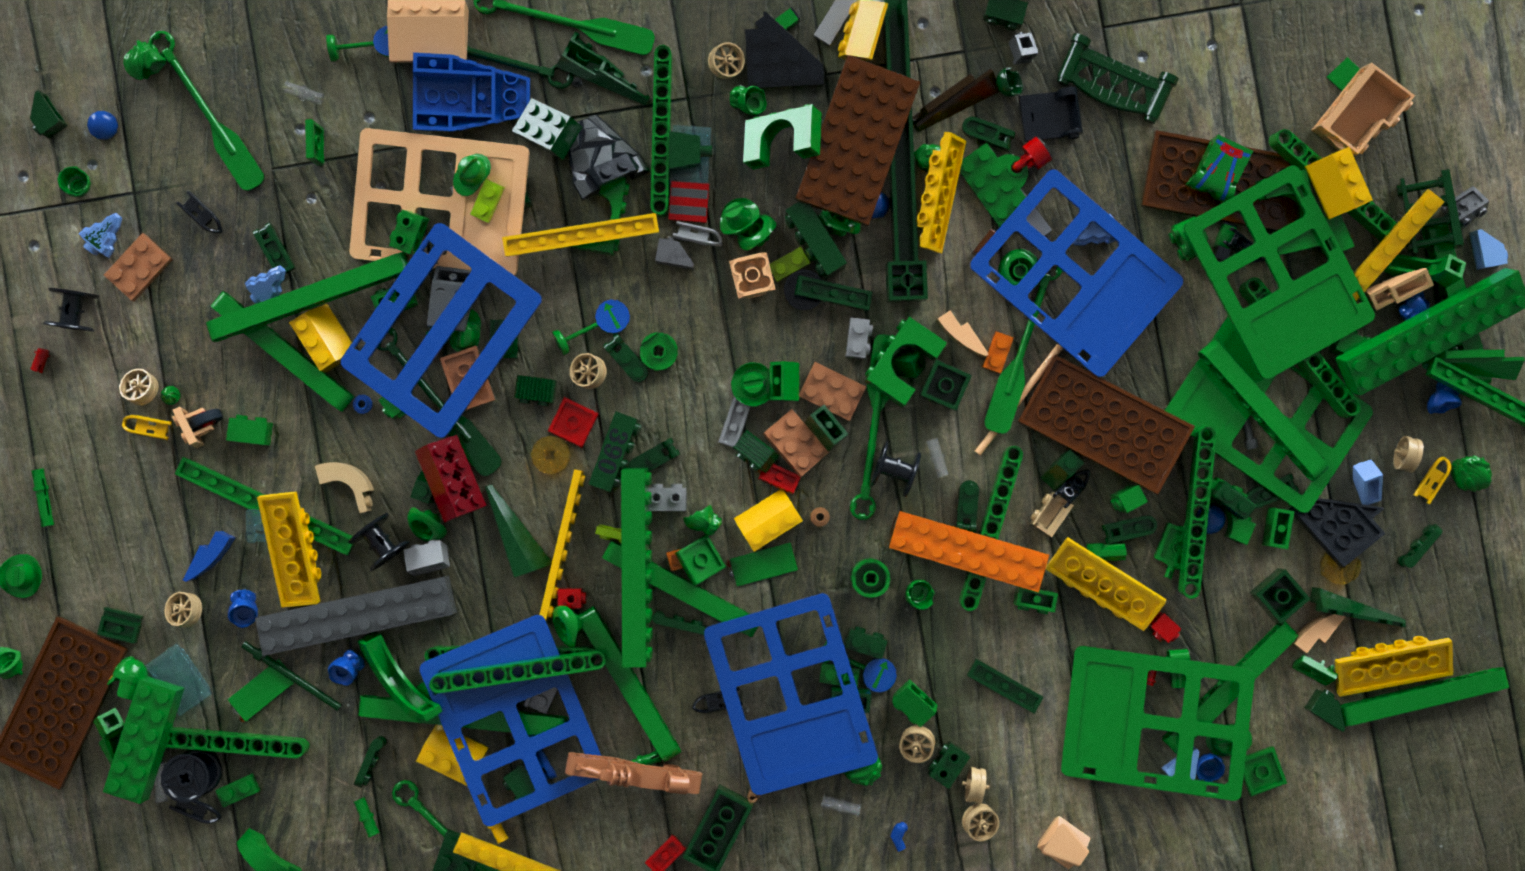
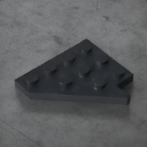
M766 11L763 12V29H745L748 87L756 86L763 88L824 84L823 64Z
M1318 498L1312 509L1307 513H1300L1292 507L1288 509L1295 511V518L1341 569L1386 534L1373 520L1376 515L1384 510L1382 507Z

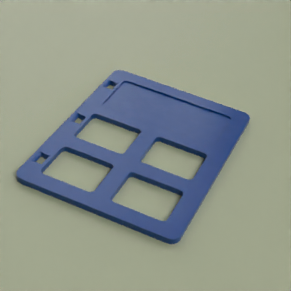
M1055 169L1049 170L970 262V268L973 272L1097 377L1106 375L1183 285V278L1180 274ZM1052 188L1056 189L1079 209V214L1054 242L1049 241L1026 220L1031 211ZM1090 222L1096 223L1118 242L1116 250L1092 276L1066 255V250ZM1013 232H1018L1042 253L1041 258L1016 286L1012 285L989 265V260ZM1054 265L1059 267L1081 287L1079 293L1056 319L1049 317L1028 298V294ZM990 272L999 278L996 284L987 277ZM1036 311L1045 317L1042 323L1033 316ZM1083 350L1090 358L1088 361H1085L1078 353Z
M824 593L714 624L705 629L704 637L751 790L754 794L763 795L876 763L878 759L877 750L828 595ZM816 610L819 613L827 645L790 656L786 655L776 622ZM830 615L833 626L826 627L823 617ZM754 627H762L772 660L738 671H731L721 638ZM828 660L833 661L843 694L808 705H802L792 677V671ZM847 673L851 684L844 685L841 675ZM776 676L781 686L787 710L751 721L746 720L737 687ZM860 732H866L868 742L862 743Z
M534 615L429 659L420 666V673L431 700L441 706L442 712L438 714L479 815L483 824L489 827L599 780L597 778L570 776L554 784H549L536 756L538 750L573 735L578 737L584 754L601 756L568 674L437 693L436 695L430 689V680L437 673L560 655L546 620L542 615ZM554 661L552 664V668L555 670H560L563 667L561 661ZM537 663L532 669L535 673H540L544 667L542 664ZM520 666L513 669V674L516 676L524 673V669ZM497 669L493 672V676L501 679L504 677V672ZM477 672L473 675L475 681L481 682L484 680V675ZM461 675L453 678L457 685H461L465 681ZM441 678L434 680V682L437 681L440 688L445 684ZM557 688L570 717L569 721L535 736H528L516 704L549 689ZM502 711L515 743L484 758L474 760L461 728L495 712ZM459 737L464 745V748L458 750L454 739ZM522 759L535 791L499 808H494L481 776L515 760ZM484 793L487 803L481 806L477 796Z

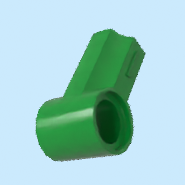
M1124 543L1086 544L1087 550L1105 561L1126 560L1127 554Z
M1188 649L1167 650L1166 657L1190 660ZM1170 673L1171 687L1184 688L1185 675Z

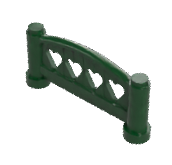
M1074 33L1070 41L1072 44L1058 73L1057 82L1064 86H1067L1068 83H1073L1074 86L1092 99L1114 109L1143 114L1146 122L1155 124L1172 88L1176 87L1179 78L1168 72H1161L1159 78L1153 77L1088 48L1091 39L1082 34ZM1092 64L1094 77L1091 82L1087 81L1086 78H1080L1078 75L1079 71ZM1107 72L1110 75V89H1105L1103 85L1098 86L1096 84V80ZM1125 79L1127 80L1129 93L1127 97H1123L1121 93L1116 94L1113 90L1116 85ZM1144 87L1146 103L1143 105L1131 99V95Z

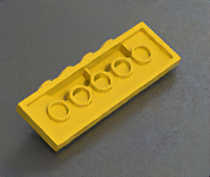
M944 132L940 141V151L933 150L930 156L929 172L925 178V191L921 196L922 205L917 215V227L923 229L920 235V247L941 254L943 252L966 140L952 132Z
M297 491L260 495L257 497L281 608L318 604L320 597L317 583L320 581L322 573L321 569L316 566L315 561L318 558V554L312 548L314 536L313 532L309 531L307 525L310 522V517L308 513H305L304 508H300Z
M1068 537L1046 566L1047 571L1062 579L1068 587L1076 588L1084 597L1092 598L1100 607L1108 608L1116 617L1124 618L1143 631L1166 603L1164 597Z
M1415 636L1412 641L1407 642L1405 640H1396L1391 645L1378 643L1375 645V648L1370 649L1358 647L1356 651L1351 652L1350 657L1335 659V672L1338 674L1336 679L1337 694L1341 697L1453 675L1452 640L1444 638L1429 641L1423 636Z

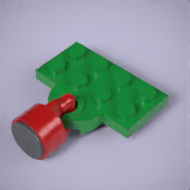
M1034 137L1022 146L1025 154L1021 157L1007 154L997 158L986 142L962 160L960 174L999 228L1026 198L1021 188L1026 183L1028 169L1034 166L1039 170L1052 161L1051 152L1039 137Z

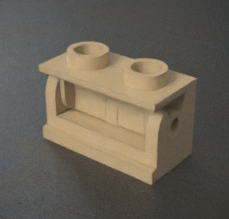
M1055 492L1047 493L1041 501L1043 504L1039 510L1036 509L1030 517L1032 519L1030 524L1048 537H1053L1074 506L1070 504L1067 508H1064L1063 506L1067 501L1059 495L1054 498L1053 494Z

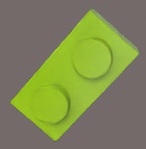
M485 179L470 215L490 223L505 187Z
M799 247L770 263V268L776 282H779L792 273L806 267L810 262L803 249Z
M602 524L597 526L595 534L600 535L599 538L605 540L615 538L621 543V529Z

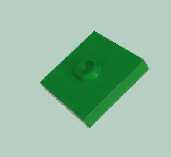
M305 119L306 158L315 165L322 166L324 165V128L312 119Z
M707 535L675 553L693 586L698 585L726 568Z
M1273 746L1246 755L1243 780L1251 797L1287 784Z

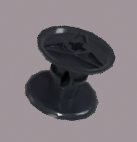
M48 288L52 293L63 295L62 306L58 309L61 310L59 322L45 321L44 325L94 332V329L91 327L81 326L80 320L81 313H84V310H82L84 298L98 299L99 295L74 290Z
M885 441L875 467L871 486L876 484L880 474L891 477L893 481L897 479L905 482L903 496L907 497L919 466L921 452L917 453L912 464L901 461V458L895 459L886 456L889 442Z
M388 513L379 516L367 524L348 541L349 544H355L365 539L370 546L368 549L370 551L373 550L379 557L371 565L370 572L390 561L410 544V541H403L394 546L389 539L390 535L385 534L380 528L388 519Z
M188 750L181 755L171 758L164 765L161 773L162 788L165 794L172 800L180 803L193 802L202 795L213 791L219 784L222 776L221 763L212 751Z

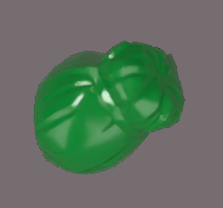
M739 85L730 92V105L732 108H740L744 113L752 116L760 115L766 109L765 94L759 87L749 86L745 88Z
M922 144L914 152L916 163L921 170L929 172L930 156L933 150L940 151V145Z
M709 505L701 511H696L689 517H684L683 522L689 529L703 531L707 536H712L721 526L722 518L714 514L712 506Z

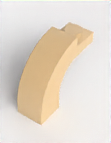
M338 462L323 463L315 466L319 484H328L335 481H342L348 484L354 492L359 513L372 511V499L370 495H367V492L374 491V488L368 477L360 469L350 464Z

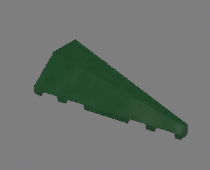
M575 31L555 67L646 105L650 96H645L639 92L634 82L630 84L624 78L622 71L605 56L595 53L592 50L593 46L590 43L585 44L579 38L580 34Z
M492 484L485 486L514 578L551 565L552 560L535 541L531 533L510 509Z
M1312 587L1310 602L1317 603L1315 611L1406 627L1405 619L1324 589Z

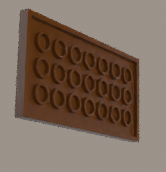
M848 55L821 127L820 155L810 157L795 200L869 226L920 81Z
M1156 130L1153 137L1141 206L1198 217L1220 205L1222 202L1214 199L1208 192H1199L1186 186L1188 180L1196 172L1210 140ZM1246 147L1253 150V153L1236 184L1234 196L1254 186L1255 182L1266 179L1291 166V164L1277 152ZM1278 196L1261 201L1257 199L1253 202V206L1266 230L1278 231L1296 221L1298 206L1288 197ZM1238 211L1219 220L1246 226Z
M1054 355L1018 420V423L1156 495L1159 494L1195 427L1057 355Z
M60 616L56 617L0 735V762L58 790L62 789L92 728L93 721L96 719L112 684L107 685L108 680L112 676L115 667L125 658L128 648Z

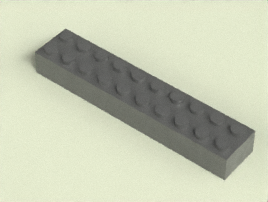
M448 575L256 617L255 621L262 655L265 656L449 616L457 613Z

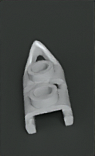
M679 221L676 222V225L680 226L678 234L673 233V237L676 239L695 242L700 245L718 247L723 245L721 235L714 229ZM691 228L697 229L698 233L691 232ZM713 233L718 238L719 243L708 241L709 234Z

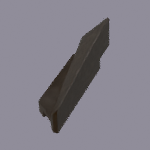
M989 69L976 80L970 73L925 105L919 113L912 117L915 129L920 132L999 93L1000 91L996 85L997 79L993 70Z

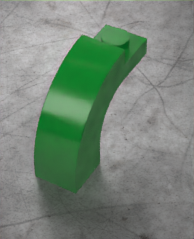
M250 828L236 842L241 855L255 871H302L300 867L275 854L268 846L265 836Z

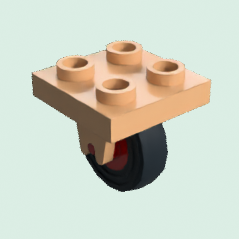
M178 407L173 409L175 415L172 416L176 426H180L183 431L181 436L184 442L195 448L204 446L201 436L213 431V425L223 419L221 411L217 408L208 411L200 408L188 413L185 409Z

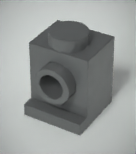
M1016 33L1009 41L1014 57V65L1029 63L1038 54L1032 33Z

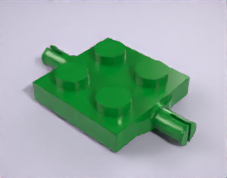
M1185 522L1183 526L1166 523L1153 557L1168 566L1164 577L1172 579L1175 569H1180ZM1193 530L1191 531V533H1192L1193 536H1197V535H1198V534L1195 533ZM1196 546L1190 548L1191 556L1197 553ZM1194 565L1189 566L1187 571L1191 572Z

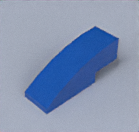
M216 531L209 545L199 546L183 581H193L214 567L229 550L236 537L224 531Z

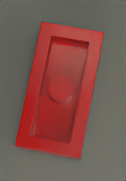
M773 464L766 473L761 471L758 479L793 495L801 477L796 473Z
M672 834L645 861V864L652 871H664L686 850V847Z

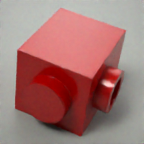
M583 588L558 589V606H567L570 609L582 608L583 604L587 602L586 592H583Z
M1159 612L1148 625L1154 632L1152 635L1159 642H1162V640L1167 643L1173 642L1178 638V632L1181 630L1163 612Z

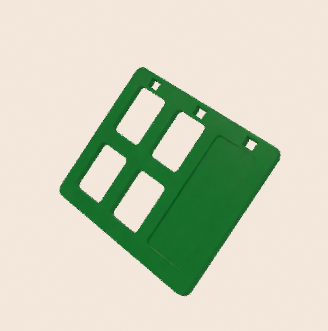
M1291 165L1184 225L1183 230L1261 378L1270 379L1374 320L1375 313L1297 166ZM1289 184L1304 215L1278 231L1268 234L1253 206V202L1277 188ZM1302 186L1307 196L1301 197L1297 187ZM1238 211L1251 233L1254 243L1224 261L1218 262L1203 235V230ZM1311 229L1321 244L1328 261L1298 279L1292 280L1277 249ZM1327 239H1330L1334 247L1330 251L1325 243ZM1262 257L1273 275L1278 289L1253 304L1242 308L1227 280V276ZM1357 291L1362 302L1356 303L1352 294Z
M1227 316L1211 340L1219 342L1265 393L1276 376L1270 379L1260 377L1230 318ZM1199 358L1164 411L1194 425L1195 427L1190 435L1193 439L1195 430L1198 427H1213L1217 433L1216 455L1298 512H1309L1373 414L1371 406L1354 395L1361 405V410L1357 415L1353 416L1335 446L1331 448L1305 429L1306 423L1323 399V396L1303 371L1301 372L1294 366L1289 368L1310 382L1311 389L1291 418L1285 417L1329 466L1315 481H1311L1303 495H1301L1274 476V472L1286 455L1276 443H1274L1261 465L1256 464L1232 447L1233 440L1250 414ZM1322 374V380L1326 382V377ZM1334 389V395L1338 397V392ZM1206 429L1202 432L1204 440L1209 438V432Z
M1078 646L1074 652L1061 763L1062 773L1070 777L1230 801L1238 800L1242 794L1255 682L1254 672L1245 667ZM1150 670L1185 675L1180 718L1144 713L1147 676ZM1202 678L1221 679L1239 683L1234 725L1215 724L1197 720ZM1143 728L1177 732L1179 734L1175 773L1173 776L1137 770L1140 737ZM1196 736L1232 741L1229 776L1226 784L1190 778L1193 745ZM1084 767L1095 768V775L1083 773ZM1145 776L1156 777V784L1144 782ZM1207 785L1218 787V793L1206 792Z

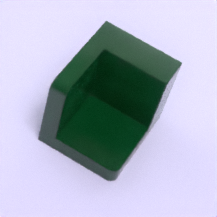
M902 349L892 360L898 376L916 378L926 367L921 351Z

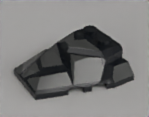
M597 114L578 121L583 128L569 149L568 154L570 159L569 166L573 175L572 182L582 201L599 194L602 186L630 175L633 180L649 173V169L641 155Z

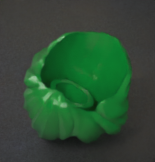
M138 40L136 41L137 46L134 45L133 49L124 56L123 64L130 76L136 80L148 79L150 75L158 73L166 64V59L150 43Z
M1475 455L1456 459L1452 462L1451 477L1456 486L1463 491L1475 492L1487 489L1492 482L1491 464L1485 461L1484 457L1480 458Z
M878 756L876 763L843 773L852 783L872 786L873 782L881 777L882 764Z

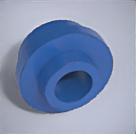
M358 395L353 401V408L358 413L365 414L372 409V400L367 395ZM362 400L365 402V406L363 408L359 406V403Z

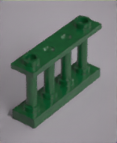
M1450 169L1441 170L1440 177H1437L1435 180L1405 185V179L1401 178L1399 185H1396L1398 197L1402 196L1405 214L1415 204H1409L1407 193L1435 187L1442 188L1443 195L1440 198L1444 201L1442 207H1446L1447 214H1444L1443 217L1429 219L1422 228L1445 224L1446 226L1449 225L1451 233L1445 236L1416 241L1414 236L1407 243L1408 252H1412L1413 257L1418 254L1417 248L1449 243L1453 244L1454 249H1458L1464 245Z

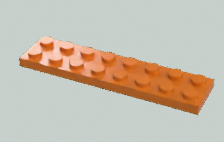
M899 511L889 545L891 549L1035 592L1040 590L1050 556L1049 554Z

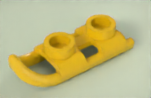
M128 415L123 418L122 427L129 433L164 440L169 439L166 434L168 433V425H172V422L139 415ZM128 419H137L135 430L129 429L126 426ZM149 421L155 422L156 425H149ZM147 430H153L154 434L147 433Z
M1440 457L1433 463L1413 494L1416 497L1420 495L1427 499L1426 503L1429 505L1450 474L1451 463L1446 457ZM1442 460L1447 465L1446 473L1436 469ZM1434 482L1438 483L1435 490L1431 488Z

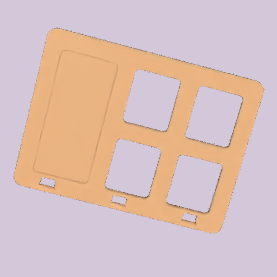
M371 128L363 129L360 133L350 255L355 259L377 261L403 252L398 249L368 246L365 244L368 204L370 202L400 205L403 210H409L417 213L418 208L446 210L451 213L450 229L515 276L518 271L519 255L505 257L502 237L522 233L530 156L528 148L522 145ZM376 144L405 147L407 149L404 188L402 191L376 189L370 186L373 150ZM424 150L455 153V173L458 170L460 160L466 156L477 153L483 154L489 159L491 170L486 179L505 187L490 223L470 215L483 183L475 193L469 196H461L456 192L454 186L451 197L427 195L419 192L422 154ZM372 249L381 250V257L371 256ZM449 251L442 255L438 260V264H435L433 267L442 266L471 270V267ZM406 253L407 258L410 261L413 255Z

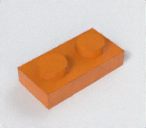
M995 331L988 349L989 354L986 356L982 368L1001 374L1014 337Z

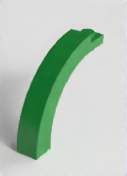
M371 632L357 641L364 657L382 686L407 715L416 722L422 723L423 721L427 722L435 719L442 712L439 704L422 695L407 679L392 657L381 634Z

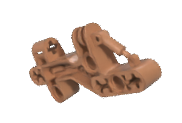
M574 752L568 753L565 773L568 775L597 778L606 781L610 786L622 785L628 788L631 785L678 794H699L702 780L701 772L684 770L673 764H663L662 767L616 757Z

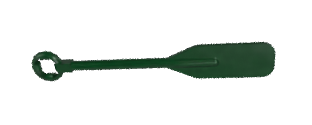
M467 46V55L539 74L542 77L548 78L549 83L556 89L567 88L574 79V74L570 73L567 75L565 84L557 81L553 82L551 79L554 77L555 70L560 69L555 67L556 65L551 68L539 67Z
M391 327L388 333L393 336V342L390 341L383 348L380 343L377 349L381 351L389 350L404 367L408 360L396 346L398 340L397 333ZM421 378L417 384L435 406L441 410L445 404L425 380ZM461 416L448 435L449 437L457 435L467 460L480 475L489 476L501 466V457L469 419Z

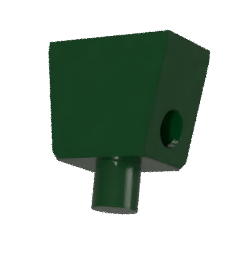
M669 131V168L671 172L700 167L701 157H712V145L701 146L700 136Z

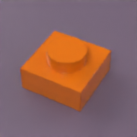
M681 549L666 553L671 571L683 568L675 555Z

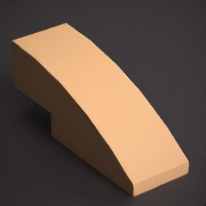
M1423 268L1368 288L1365 294L1371 307L1377 311L1393 302L1398 304L1434 286L1427 268Z
M951 310L936 320L942 330L961 347L981 357L989 354L969 323L967 322L961 326Z
M1325 613L1315 618L1297 632L1298 637L1292 645L1301 652L1308 653L1317 640L1326 643L1346 616Z

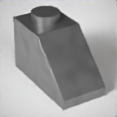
M664 236V239L659 238L655 258L656 263L694 270V263L680 243L675 241L674 237Z

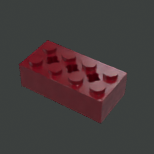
M457 435L429 443L415 451L444 523L487 506Z

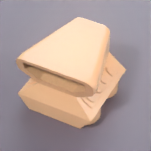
M767 252L729 261L738 299L763 296L767 292L776 290Z
M1058 816L1052 821L1039 840L1037 848L1042 851V854L1053 858L1069 870L1074 865L1079 867L1088 855L1089 850L1087 846L1090 837Z

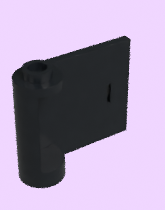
M1066 87L1056 92L1018 97L1025 142L1032 140L1034 137H1039L1041 140L1068 137L1069 140L1080 138L1083 129L1076 87Z

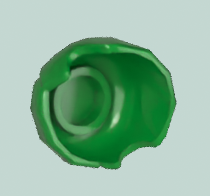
M76 166L64 168L57 178L60 189L71 197H82L90 190L91 181L89 176Z
M914 580L907 586L905 597L910 606L917 610H926L933 605L935 592L927 581Z

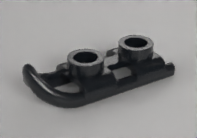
M187 192L190 198L184 205L179 201L176 203L204 230L212 233L223 232L217 216L192 192ZM193 212L198 214L197 218L192 214ZM213 218L217 223L218 229H211L205 225L211 223Z
M1234 227L1229 229L1234 233L1231 242L1223 241V244L1235 253L1240 252L1238 250L1239 247L1245 249L1253 244ZM1260 257L1252 263L1263 262L1265 260L1264 258Z
M1090 470L1073 474L1053 494L1054 498L1060 494L1067 501L1063 506L1064 508H1067L1086 488L1090 477ZM1085 475L1084 482L1078 476Z
M721 691L702 695L692 705V709L698 713H711L727 708L726 705L719 706V704L725 703L723 698L718 699L717 695H722ZM706 698L708 709H697L696 704Z
M199 800L193 801L192 803L194 804H191V802H177L175 807L169 806V809L204 824L214 823L222 818L216 809ZM187 808L193 810V813L186 812ZM208 810L217 816L212 820L203 819Z

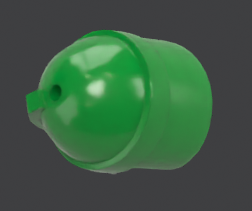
M129 656L115 667L107 685L112 684L114 681H120L117 696L132 700L139 679L148 677L147 667L140 660Z

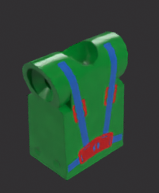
M1219 134L1210 140L1196 172L1188 180L1186 186L1199 192H1208L1214 199L1222 203L1229 200L1235 195L1236 184L1253 150Z

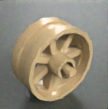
M722 43L713 48L709 53V68L718 78L730 79L738 75L744 68V54L741 48L734 43ZM723 47L730 48L727 55ZM718 49L720 50L722 57L715 55ZM732 52L735 53V55L737 56L736 58L732 56ZM715 59L719 60L718 66L715 64ZM734 61H738L737 67L733 64ZM720 67H724V73L719 70ZM729 67H730L735 73H733V74H731V75H728V73H729Z
M582 353L575 357L570 366L571 380L576 385L586 389H595L600 386L607 374L604 361L600 357L589 353ZM589 358L588 364L586 365L584 361ZM595 359L597 361V364L592 366L593 360ZM586 377H587V383H588V384L583 385L582 382H583V381L586 379Z
M144 369L130 370L121 379L119 385L122 397L132 404L140 406L152 401L159 389L157 379Z
M1404 436L1400 439L1394 451L1393 464L1395 469L1404 470L1409 473H1413L1417 469L1423 455L1424 446L1422 440L1413 439L1409 436Z
M176 592L168 598L165 604V618L173 626L191 627L201 617L202 602L195 594Z
M918 725L910 726L902 733L899 745L900 752L910 762L923 763L933 755L935 737L924 726L921 728ZM913 734L914 739L910 738L908 735ZM927 738L930 743H924L923 741ZM903 740H906L907 742H909V743H911V744H908V745H905V746H904ZM923 747L931 748V750L926 752Z
M969 768L966 782L962 781V785H965L966 802L982 803L985 790L989 789V785H986V769Z
M974 804L964 812L962 826L973 840L979 842L986 841L997 833L999 818L987 804ZM975 828L973 833L969 829Z

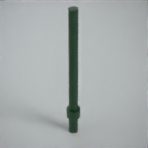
M247 641L242 644L241 648L252 654L254 659L264 662L336 711L342 706V704L268 655L263 656L261 648L257 649Z

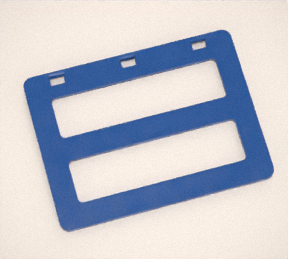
M437 223L433 226L341 358V365L439 438L446 437L540 306L542 297L538 292L448 226ZM431 242L434 244V247L427 254L423 250ZM445 251H449L471 267V273L395 380H392L371 365L369 359ZM491 282L512 297L516 304L440 412L436 413L413 396L412 390L486 285ZM396 290L400 295L393 303L389 299ZM362 339L366 344L359 351L355 348Z

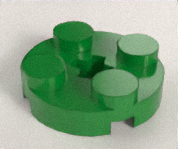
M654 332L643 339L640 347V357L648 368L656 371L666 370L675 363L678 357V347L670 335ZM657 346L658 348H664L662 352L663 355L661 357L659 355H654V353L656 352L654 348Z

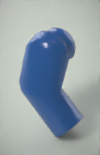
M905 822L897 823L891 832V839L898 852L906 848L902 840L904 833L908 830Z

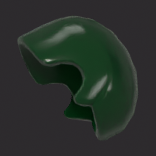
M1011 67L1000 70L996 80L1000 93L1006 97L1017 96L1023 92L1020 74L1017 71H1010Z

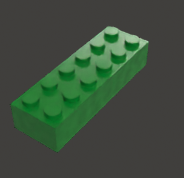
M149 676L139 679L103 793L138 804L149 800L185 688Z

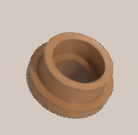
M818 507L811 512L810 518L814 525L824 526L828 523L830 515L825 508ZM822 513L824 515V518L821 521L817 520L816 518L817 514Z

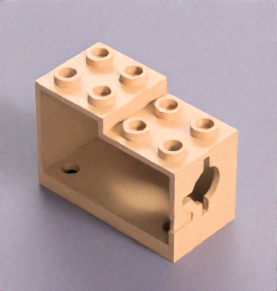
M1370 63L1359 69L1311 131L1338 151L1350 147L1353 156H1357L1359 153L1363 154L1369 147L1367 143L1371 138L1377 137L1384 129L1393 128L1400 121V114L1403 111L1406 112L1412 106V99L1415 95L1376 65Z

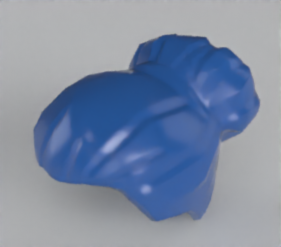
M1422 291L1405 300V304L1399 307L1400 316L1406 321L1428 309L1430 303L1424 298Z
M1438 382L1436 384V391L1427 401L1428 412L1430 414L1445 413L1450 409L1458 408L1462 404L1458 396L1460 393Z
M246 589L233 592L230 595L232 603L228 610V619L237 627H248L258 617V608L255 603L256 594Z
M347 650L344 652L343 657L334 660L329 665L328 674L330 680L336 684L349 686L356 679L358 671L365 667L364 660L354 651Z

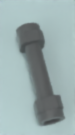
M1248 418L1243 425L1246 437L1244 444L1246 449L1250 450L1258 448V441L1253 436Z

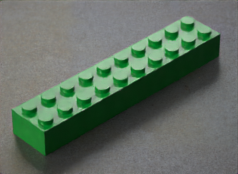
M1504 268L1336 357V362L1347 388L1351 393L1361 396L1525 309V286L1520 272Z
M624 468L621 470L622 667H646L648 662H651L653 656V648L649 647V642H651L653 635L652 628H649V623L652 620V608H649V603L652 601V589H649V584L652 581V570H649V564L652 562V550H649V544L652 542V531H648V525L652 523V511H648V505L652 503V492H648V485L652 484V473H648V468Z

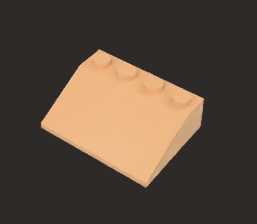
M388 0L387 27L390 63H413V52L450 54L467 60L469 10L466 1Z

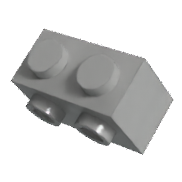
M850 318L846 358L864 360L866 355L870 354L871 344H867L868 336H872L873 325H869L870 320Z
M652 484V488H648V492H652V503L648 505V511H687V488H682V484H671V488H663V484Z
M431 540L428 544L424 545L415 544L410 546L409 549L404 550L406 571L412 576L450 567L447 545L441 540Z

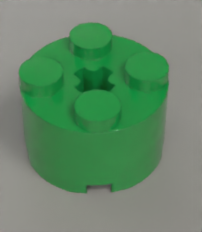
M1195 216L1173 225L1171 233L1168 234L1171 243H1175L1178 248L1177 255L1181 261H1189L1197 257L1183 230L1184 225L1196 218ZM1204 229V230H1203V235L1205 236L1206 240L1208 241L1209 239H1208L1207 233H1206V231H1205V229Z
M865 558L854 565L850 579L852 586L860 595L874 598L881 596L888 589L890 573L881 561L874 558ZM868 573H869L870 575H872L873 573L875 574V575L873 576V578H874V581H873V582H871V581L866 582V580H867L866 575H867Z

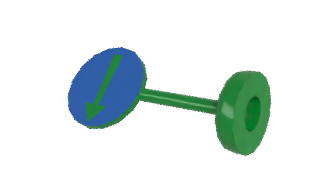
M387 26L380 28L374 35L373 41L338 45L334 35H326L327 49L331 62L339 59V50L374 46L379 54L389 57Z
M607 300L600 304L596 310V323L565 338L559 330L553 331L552 335L564 356L569 353L568 341L598 326L607 333L621 332L628 325L630 314L628 308L622 302Z
M848 658L850 664L863 670V681L870 690L885 692L895 683L896 669L887 659L875 658L865 666Z

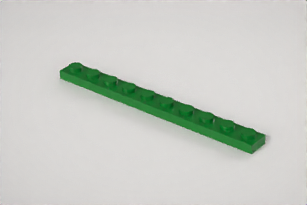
M182 457L175 475L260 514L257 497L265 494L196 461ZM309 515L310 522L307 525L309 531L313 532L315 541L347 556L350 555L355 545L348 543L353 537L352 535Z

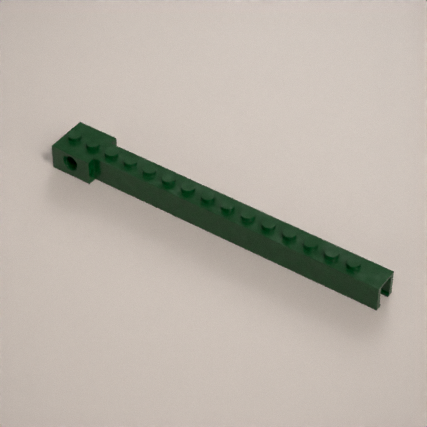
M882 0V2L888 3L883 21L884 68L911 78L907 0ZM911 107L889 168L893 262H887L885 265L887 303L923 302L928 299L926 260L919 261Z

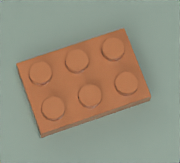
M142 233L109 268L104 276L131 301H135L173 259L146 234Z
M477 346L440 358L451 393L454 392L479 357L480 353ZM489 379L486 380L466 410L495 401Z
M814 362L799 393V397L819 407L825 405L831 413L850 421L866 386Z
M793 409L763 433L765 438L799 477H802L829 453Z

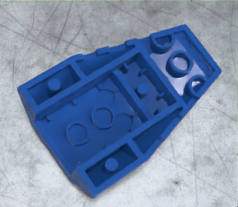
M413 52V130L454 132L520 118L530 101L529 77L495 69V67L485 66L455 55Z

